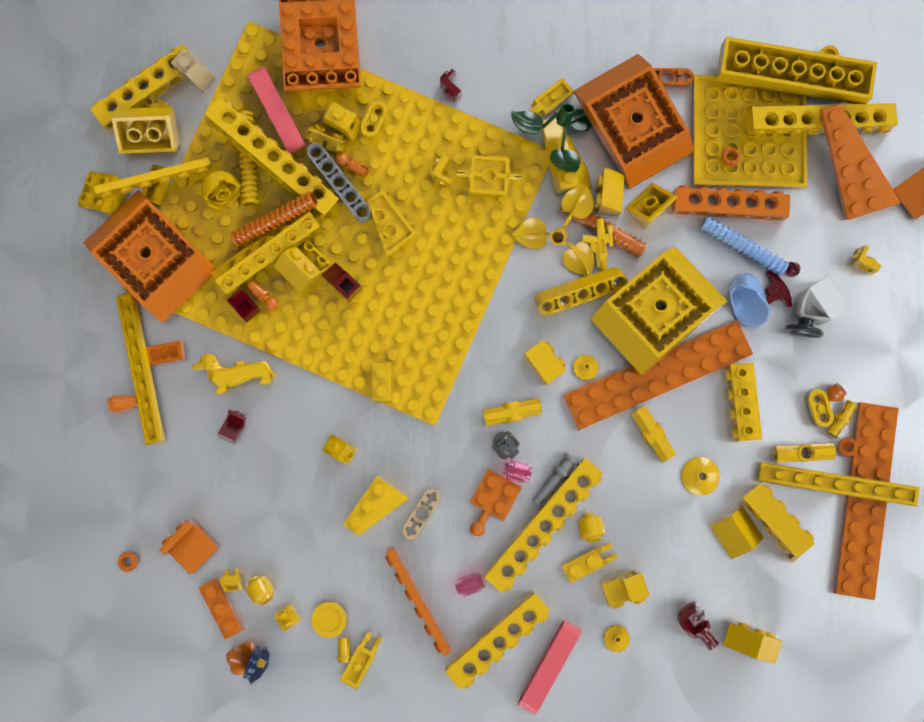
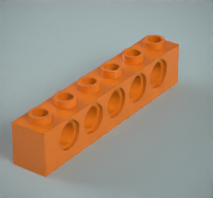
M687 185L678 186L673 191L677 199L672 204V214L710 215L712 217L785 221L789 218L790 194H784L782 191H774L772 193H765L764 190L746 192V189L727 191V188L709 190L708 187L704 186L692 189ZM689 197L696 198L697 204H692L689 201ZM708 198H713L716 205L709 204ZM727 199L733 200L734 206H729ZM746 200H750L753 203L752 208L746 205ZM765 201L771 203L772 209L765 206Z

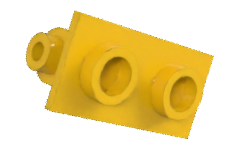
M320 125L309 127L308 130L312 131V133L309 132L306 138L309 140V143H318L322 146L324 141H327L325 149L337 154L343 152L344 146L342 143L348 141V139L343 138V134L334 131L332 133L325 131L326 128Z

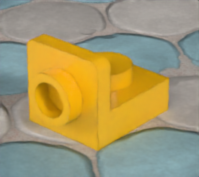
M864 245L861 248H857L852 256L854 260L851 265L870 275L879 272L882 265L877 263L875 258L865 256L869 246Z

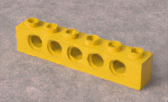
M184 44L174 47L171 53L165 57H160L156 60L155 64L144 68L135 78L128 79L125 85L119 89L112 90L109 96L94 103L90 110L108 132L113 129L111 118L116 109L144 108L145 103H149L151 99H157L187 78L177 68H172L171 64L182 49L190 54ZM164 73L162 78L156 79L158 74ZM144 84H148V87L146 89L141 90V87ZM128 95H133L130 100H126ZM117 105L114 111H110L112 106Z
M309 210L306 213L302 212V215H297L295 219L292 218L291 221H287L285 224L282 223L281 226H277V228L272 229L270 232L267 231L266 234H263L212 271L211 274L225 294H228L279 257L284 251L319 228L320 225Z
M533 591L445 668L446 674L460 690L463 687L467 689L475 682L474 678L478 674L482 676L489 670L490 667L488 665L493 661L498 662L504 657V651L517 646L519 643L518 639L523 635L525 637L534 630L533 626L538 622L540 624L549 617L548 613L550 610ZM526 611L534 613L533 618L529 621L523 619V614ZM511 624L519 626V630L516 633L508 631V627ZM496 637H502L504 643L501 646H495L493 640ZM481 650H487L489 656L486 659H481L478 653ZM466 663H472L474 670L466 672L463 666Z

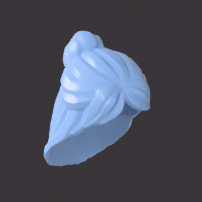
M749 273L738 275L730 282L728 287L730 301L734 310V317L740 324L760 327L769 319L771 308L763 293L760 280Z

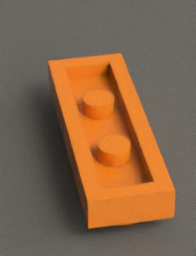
M217 578L198 587L225 640L244 630Z

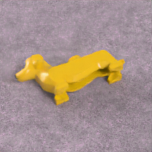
M212 353L202 355L199 362L191 365L194 370H207L210 382L217 386L216 394L228 392V387L239 386L253 378H262L260 385L272 383V377L276 376V373L271 371L270 365L266 361L250 364L240 361L234 363V367L224 368Z

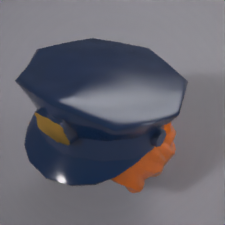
M244 642L226 654L230 672L234 675L243 676V678L248 679L250 684L258 680L269 665L270 652L267 647L260 649L253 642Z

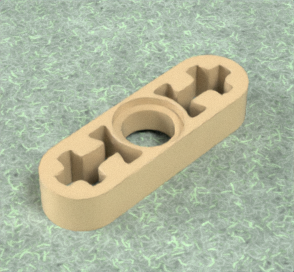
M428 489L421 497L403 526L402 532L405 538L415 539L422 531L440 502L441 496L436 489ZM435 492L437 501H432L429 505L433 507L432 510H429L425 505H421L422 501L425 503L428 501V493L432 494ZM420 508L427 511V517L423 520L418 519L416 516V511ZM413 517L415 521L422 523V526L420 527L417 524L415 527L417 533L409 536L406 527L413 525L414 522L410 521Z

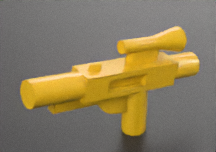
M603 217L596 218V236H581V242L590 243L592 251L596 253L597 268L600 267V271L607 269L608 252L606 243H609V246H613V225H606L608 233H605Z

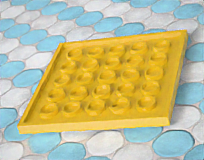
M694 75L693 186L807 188V133H802L798 136L784 134L773 137L772 134H766L762 137H754V135H747L745 112L751 107L807 105V96L716 81V75ZM729 147L737 149L740 154L739 162L732 167L724 165L721 161V153ZM727 155L728 160H733L731 155Z

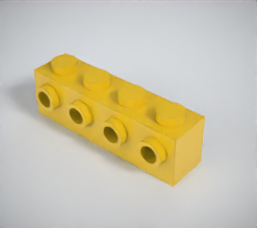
M754 362L730 364L724 370V377L728 381L729 387L726 390V395L731 405L728 410L729 418L733 422L731 436L735 442L761 440L762 430Z

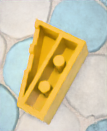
M376 476L343 525L360 536L408 500L409 497L381 477Z

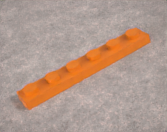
M395 548L386 551L387 556L385 559L389 566H394L397 571L395 574L399 584L403 583L407 590L404 593L408 600H413L416 605L414 611L418 618H423L425 621L424 629L428 636L432 635L436 642L433 644L437 652H442L444 656L451 653V648Z

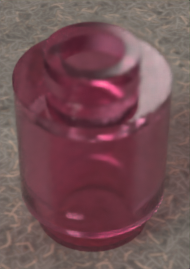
M510 460L509 463H505L503 474H506V479L523 483L525 481L529 482L533 467L528 466L527 463Z
M472 573L457 579L458 583L455 584L458 595L462 594L463 597L480 592L482 588H485L480 573Z

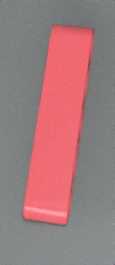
M263 66L247 74L286 150L293 154L305 148L306 145L265 67Z
M565 620L561 623L517 703L519 707L533 715L537 714L581 634V629Z

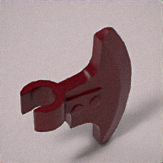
M767 270L766 276L769 279V286L765 289L767 294L765 298L768 304L781 300L786 307L791 308L793 304L788 287L777 274Z

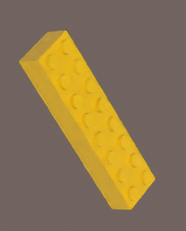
M726 36L721 44L716 81L849 104H867L873 97L877 62Z

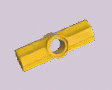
M539 398L522 402H510L502 404L500 407L482 410L486 426L504 422L512 423L523 420V418L543 414Z
M645 405L630 414L640 428L643 439L653 448L662 463L677 454L667 440L664 429L654 420Z
M834 443L774 446L773 451L775 463L835 460L836 455ZM803 448H805L808 452L806 458L802 457L801 450Z

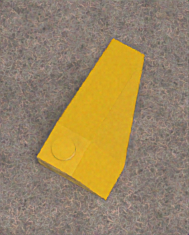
M555 118L544 129H541L555 195L567 193L572 188L580 185H587L589 188H592L588 168L568 133L564 149L573 150L578 154L580 158L579 170L577 172H568L552 164L550 160L551 152L553 150H561L564 127L558 125Z

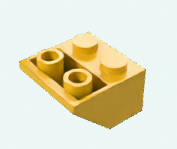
M604 168L602 174H599L595 190L599 191L594 200V209H597V215L620 216L622 213L625 175L608 168Z
M308 239L284 251L274 265L299 293L313 286L332 266Z

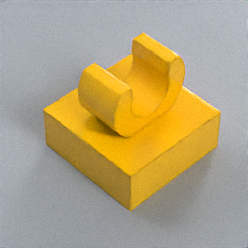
M235 569V575L229 576L228 570H225L224 576L220 577V585L223 591L244 590V582L239 570Z
M291 604L273 615L283 632L301 620Z

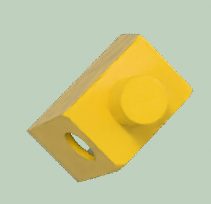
M334 101L323 116L322 123L343 134L344 137L352 142L361 130V122L357 115Z

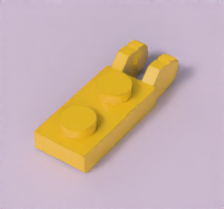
M611 542L597 549L594 548L561 565L569 582L573 583L617 559L616 553L604 559L599 555V553L607 551L612 547Z
M369 631L366 633L361 645H358L340 678V681L356 690L382 641V638L378 637L374 642L372 650L364 647L371 637V632Z

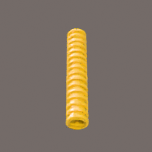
M241 111L249 119L248 122L253 125L254 119L252 118L254 114L249 111ZM241 129L238 133L245 136L248 134V131ZM238 149L240 152L239 158H241L239 160L241 164L239 166L241 170L240 175L242 176L240 177V181H242L240 186L242 187L241 193H243L241 195L243 199L241 203L245 206H255L259 203L257 200L258 194H256L258 192L256 188L258 183L255 176L257 175V171H255L257 166L253 160Z

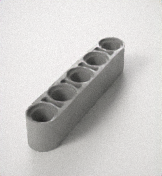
M318 143L311 144L307 149V154L312 164L337 193L339 199L353 217L362 224L369 222L372 215L367 203L323 146ZM314 151H321L319 157L312 156ZM331 165L333 168L330 172H324V167ZM343 180L344 184L341 187H336L335 182ZM349 195L356 196L352 202L346 201V198ZM361 209L367 211L364 217H359L357 214Z

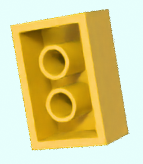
M174 107L116 109L111 118L119 154L176 152L180 144Z

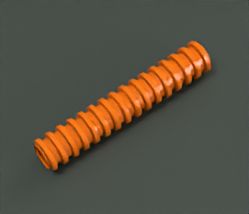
M308 191L306 194L301 195V197H297L296 200H291V203L287 202L286 206L282 205L281 208L278 207L276 210L265 214V216L263 215L255 221H251L250 224L248 223L240 227V229L232 231L230 237L233 244L241 247L242 244L245 245L247 242H251L252 239L254 240L262 236V234H266L267 231L270 232L272 229L277 228V226H281L282 223L285 224L287 221H291L292 218L295 219L297 215H302V212L306 213L307 210H312V207L316 208L318 202L315 195Z
M561 206L560 213L564 212L565 216L570 215V213L565 212ZM593 212V214L591 213L582 219L574 215L571 219L574 218L575 222L579 221L581 225H586V228L590 227L591 231H596V218L601 216L598 215L597 217L596 213ZM604 218L605 233H608L606 225H611V222H606ZM614 224L613 242H616L617 246L621 245L622 249L626 248L627 252L631 251L633 255L635 253L636 257H641L647 247V243H642L641 239L637 240L636 236L632 237L631 233L627 234L625 230L622 231L620 227L616 228Z

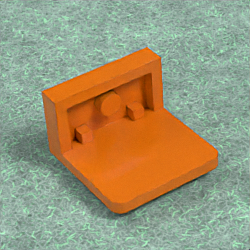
M189 520L186 522L182 521L175 528L177 531L172 536L168 535L161 542L163 546L159 550L164 555L170 554L189 574H193L218 549V545L193 520Z

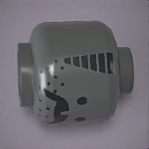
M501 431L492 439V449L502 459H507L508 457L513 459L520 452L518 450L520 446L519 440L509 431Z

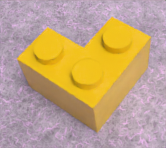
M637 570L600 583L607 605L614 609L624 606L626 601L635 602V604L643 603L646 601V597L650 596L644 577Z
M739 621L737 625L729 624L723 646L752 658L776 664L783 642L776 639V634L757 628L754 631L750 630V625Z

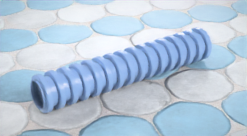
M710 215L706 217L701 225L702 231L705 230L712 237L716 236L717 240L721 239L722 243L726 242L727 246L731 245L732 249L736 248L737 252L741 251L742 255L746 254L747 258L751 257L753 261L756 260L763 267L767 266L768 270L772 269V272H777L778 276L783 275L789 266V262L783 261L782 257L778 258L777 254L774 256L773 252L769 253L768 249L764 250L763 246H758V243H752L753 240H747L746 236L742 237L741 233L737 234L736 230L732 231V228H727L726 224L723 226L722 222H717V219H712Z

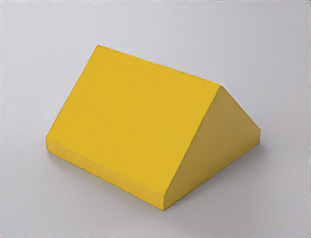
M651 183L625 208L646 229L673 204L677 197L671 192Z
M743 505L710 526L731 559L752 551L764 539Z

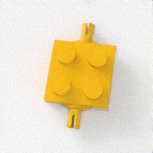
M472 155L469 170L458 169L457 178H468L470 183L469 194L507 196L510 181L522 182V174L511 173L509 157Z

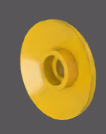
M696 457L684 465L681 479L684 487L690 493L704 496L712 493L717 488L720 481V472L716 464L710 459ZM700 473L705 474L704 480L699 478Z

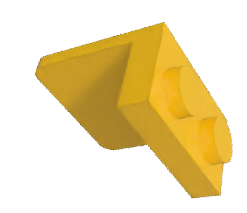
M90 171L85 178L78 206L97 210L111 216L123 205L127 193L121 194V192L113 194L114 196L111 198L102 199V197H97L93 186L113 182L121 178L113 174Z

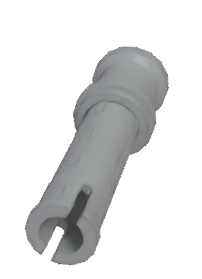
M567 453L564 454L565 457L560 464L554 467L551 477L532 499L540 507L544 505L562 480L569 477L568 474L574 466H578L579 462Z

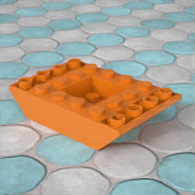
M279 0L284 92L361 88L355 0ZM322 41L325 43V46L318 48L315 44Z
M639 54L573 91L619 173L625 175L624 181L629 189L694 152L690 131L652 65ZM634 113L641 115L642 121L640 123H635L632 120Z
M140 190L133 194L83 242L90 253L143 307L162 323L212 277L211 272L216 269ZM145 248H150L151 255L143 258L142 251Z

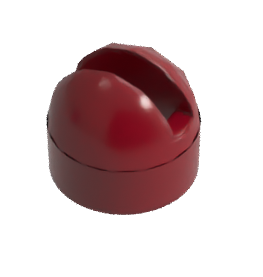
M794 261L789 262L785 274L788 277L797 276L801 271L800 264Z

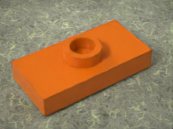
M183 341L146 347L150 366L186 360Z

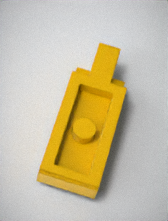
M562 78L535 98L530 105L532 109L529 111L538 114L542 118L574 95L573 89Z

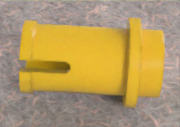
M337 638L338 656H336V659H338V663L350 662V658H352L350 656V638Z

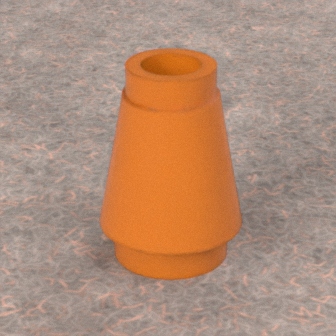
M117 395L107 398L110 413L118 414L137 406L135 395Z

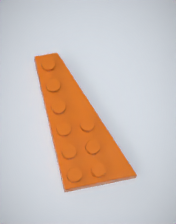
M836 104L820 109L845 220L857 218L901 203L842 105Z

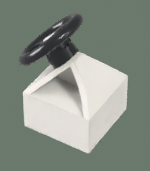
M829 275L797 295L798 325H786L785 331L802 337H823L824 332L813 327V325H822L832 321L851 308Z

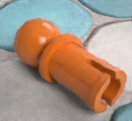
M341 152L335 156V163L338 167H347L348 172L351 171L365 179L370 167L359 163L355 158L349 160L346 153Z
M253 280L246 289L258 299L259 303L264 302L266 310L273 312L278 309L279 301L277 298L269 297L270 292L263 289L256 280Z

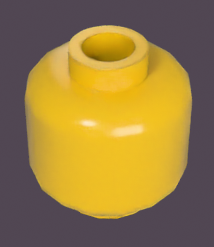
M594 513L582 515L583 518L578 521L580 537L586 540L587 543L602 540V536L605 534L602 518L594 516Z
M256 575L248 580L245 591L253 604L263 606L274 598L275 589L266 576L258 577Z

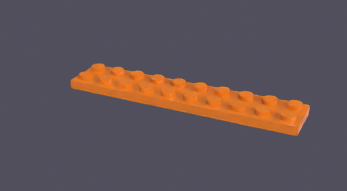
M735 320L676 346L642 376L633 366H629L563 395L577 429L581 430L751 356L753 352L738 320Z
M858 402L853 438L858 443V451L854 456H851L849 476L890 482L899 408ZM846 495L834 587L835 594L875 600L887 502Z

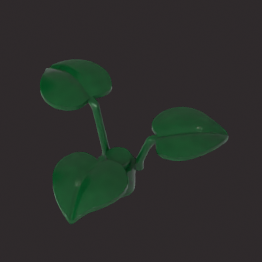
M563 103L559 111L554 112L553 116L544 124L542 118L534 112H516L512 110L511 117L515 126L521 132L529 135H538L540 128L544 129L556 118L557 124L564 127L561 150H553L550 160L554 166L568 172H577L579 170L580 158L578 154L573 150H565L564 145L569 125L578 132L590 130L592 124L583 109H575L573 105Z

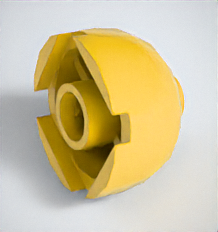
M221 170L214 171L205 177L202 181L201 192L206 204L211 208L218 209L220 208L219 205L225 204L229 206L240 196L241 191L239 188L241 187L231 173Z

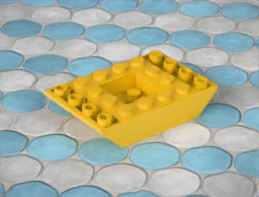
M675 246L662 253L610 297L590 320L642 376L728 301ZM662 301L666 304V309L658 310L655 304Z

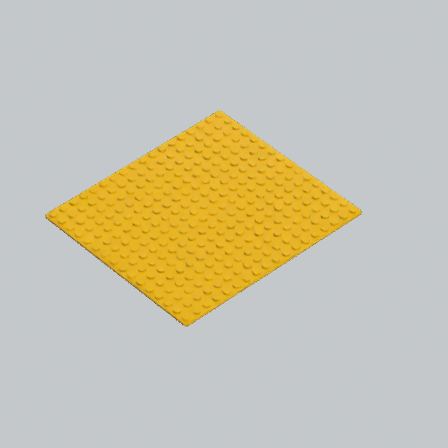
M248 22L207 110L220 97L223 100H228L234 106L233 109L238 113L241 111L252 112L254 114L252 118L254 119L253 125L259 126L268 139H274L278 143V147L285 151L286 148L247 75L264 66L306 145L305 148L291 154L293 160L298 164L302 163L306 166L308 173L319 177L323 185L329 189L331 187L312 164L307 154V149L312 144L306 139L308 133H312L308 128L320 125L325 127L327 132L332 133L334 131L322 123L323 116L333 101L355 113L361 123L373 102L381 101L385 103L388 115L379 134L375 138L365 137L360 130L353 142L348 139L347 142L342 143L344 146L342 153H346L349 160L355 158L359 163L370 167L365 179L351 171L348 172L347 167L339 168L368 206L367 200L383 189L415 230L417 236L387 258L373 216L369 222L359 223L339 199L338 203L323 220L310 210V213L320 227L301 241L308 239L332 265L336 262L361 285L362 290L350 302L323 277L313 286L299 293L274 267L279 259L277 257L228 294H225L212 276L175 313L372 398V363H392V402L381 403L435 425L515 245L516 239L512 234L525 221L549 167L546 149L540 144L361 68V88L284 92L281 34L253 22ZM377 110L375 112V114L380 115L382 113L381 110ZM203 116L181 164L208 157L211 169H208V172L204 174H197V172L189 174V177L185 179L174 178L160 211L218 268L256 240L252 239L251 242L237 247L233 244L230 237L232 231L240 229V227L248 223L250 224L251 221H255L263 215L265 216V214L276 210L278 207L281 208L282 205L286 206L287 202L291 203V200H296V197L255 163L257 169H255L257 175L255 176L258 183L256 187L258 192L256 194H258L257 200L259 201L257 205H243L241 203L243 200L241 195L243 193H240L237 200L229 206L225 204L219 205L220 208L218 209L209 207L201 192L202 181L210 173L222 170L231 173L241 184L240 177L242 176L240 175L241 170L239 168L241 165L239 160L241 158H239L240 152L238 148L205 121ZM225 117L223 118V121L226 123H231L233 119L231 117ZM369 127L367 130L372 132L374 128ZM324 141V144H323V148H324V149H325V147H326L327 141ZM255 142L254 147L262 148L263 144L261 142ZM325 149L326 152L335 162V156L337 155V153ZM314 151L312 156L319 157L321 151ZM271 154L268 156V159L271 161L278 160V157L274 154ZM443 154L450 157V163L443 176L450 179L449 187L437 185L432 178L433 164ZM472 155L509 157L511 173L522 174V182L510 181L507 196L469 194L470 183L468 178H457L458 169L469 170ZM327 165L324 167L323 171L330 172L333 167L331 165ZM290 167L283 168L286 174L293 172ZM303 179L297 181L300 186L308 185L307 181ZM343 180L335 182L336 187H341L344 184ZM314 192V193H313V194L315 195L316 199H321V198H322V194H321V193H319V192ZM349 195L347 196L346 201L352 202L355 200L356 196ZM361 209L359 210L357 215L359 217L366 216L367 211ZM145 248L142 251L143 258L151 255L150 248ZM253 280H256L263 289L270 292L269 297L277 298L279 307L276 311L266 310L264 302L259 303L258 299L246 289ZM240 288L261 310L247 323L227 302V299Z

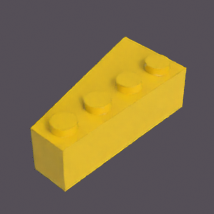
M760 483L746 494L741 501L759 522L761 520L764 522L762 525L766 532L771 536L775 535L777 545L781 550L789 552L790 556L788 558L793 563L815 544L813 541L814 537L808 530L804 531L799 526L801 523L794 515L790 516L786 511L787 507L781 500L777 501L772 496V490L767 485L763 486Z

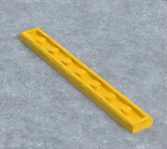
M128 292L116 296L144 441L145 445H152L165 441L137 300Z
M764 462L759 464L757 479L760 482L915 507L918 505L920 487Z

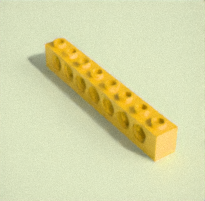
M219 97L204 113V120L296 198L301 197V195L306 194L308 191L321 193L322 198L317 199L318 206L316 208L312 207V211L323 220L338 203L337 193L331 188L327 189L319 177L308 173V169L302 163L298 164L295 162L293 156L288 151L281 150L274 139H268L259 126H253L248 122L247 116L242 112L238 113L234 110V106L228 100H223ZM231 117L233 121L226 123L223 121V118ZM245 129L248 131V134L242 136L238 131ZM261 142L263 147L255 148L253 143ZM274 154L278 157V160L271 161L268 159V156ZM290 167L293 172L286 174L283 168ZM303 179L307 181L308 185L300 186L297 181Z
M896 103L841 104L856 130L861 132V134H869L873 131H879L881 134L888 133L898 125ZM832 105L751 107L745 112L747 135H754V137H762L766 134L778 137L784 134L798 136L802 133H808L809 136L825 133L823 123L820 121V109Z
M583 458L578 466L569 474V477L563 481L487 571L484 578L501 593L504 590L508 592L515 584L513 582L517 575L522 576L527 570L525 565L530 560L533 562L540 554L538 550L542 545L546 547L550 543L552 533L555 530L558 532L564 526L565 522L563 520L567 516L571 517L578 509L576 505L579 501L584 502L590 495L588 492L592 486L596 487L602 481L601 475L603 472L589 460ZM580 476H584L587 479V484L584 487H580L577 483ZM567 491H572L575 494V498L571 502L565 499ZM559 505L562 508V514L555 517L552 509ZM544 520L550 523V528L547 531L540 530V523ZM531 535L537 537V544L535 546L527 544V539ZM519 550L525 553V558L522 561H517L514 558V554ZM507 565L511 566L512 573L509 576H504L501 572L502 568Z

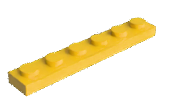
M207 157L93 187L98 198L107 199L113 197V194L118 192L126 194L132 192L134 188H149L153 183L165 184L173 178H188L189 174L207 173L208 169H211V164Z

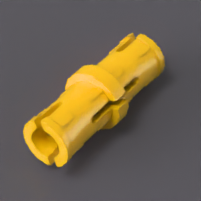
M847 400L839 414L837 413L834 416L835 420L826 432L837 439L843 428L850 423V418L858 406L854 402Z

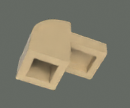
M184 49L171 62L201 92H204L215 80L212 73Z

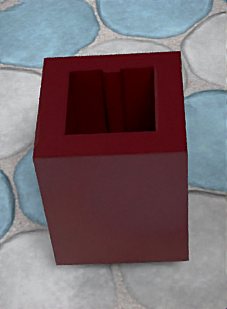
M336 262L322 275L348 302L362 290L361 285Z

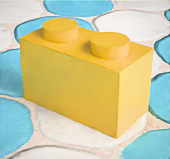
M542 340L525 352L524 357L544 384L548 385L566 371L564 368L566 364L560 357L556 358L552 345Z

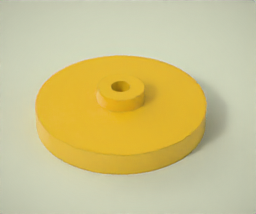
M335 602L321 603L315 608L311 617L314 631L325 638L339 635L347 623L345 610Z

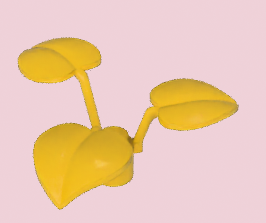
M580 185L572 188L564 195L562 209L570 213L561 228H556L550 234L545 232V223L541 219L533 217L526 219L513 232V237L520 244L531 249L544 247L547 244L546 236L550 238L554 245L563 244L564 246H569L570 249H567L563 255L565 267L573 273L584 276L590 275L594 267V253L591 247L585 242H579L575 246L566 242L568 234L565 230L573 215L582 219L589 216L593 211L594 200L587 185Z

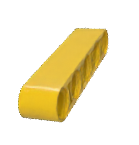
M612 267L539 292L534 298V303L541 314L550 315L617 292L628 283V279L618 267Z

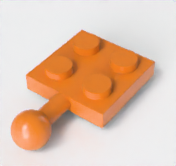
M487 469L470 501L472 505L483 510L478 521L471 524L470 533L474 537L482 536L485 532L484 524L490 514L504 521L522 487Z

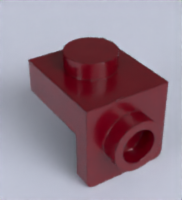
M452 68L449 72L445 71L440 77V88L444 90L443 93L448 99H453L457 102L461 98L462 91L451 82L456 76V71Z
M242 288L227 299V302L246 323L261 311Z
M228 410L227 418L218 432V437L236 444L246 426V417L241 412Z

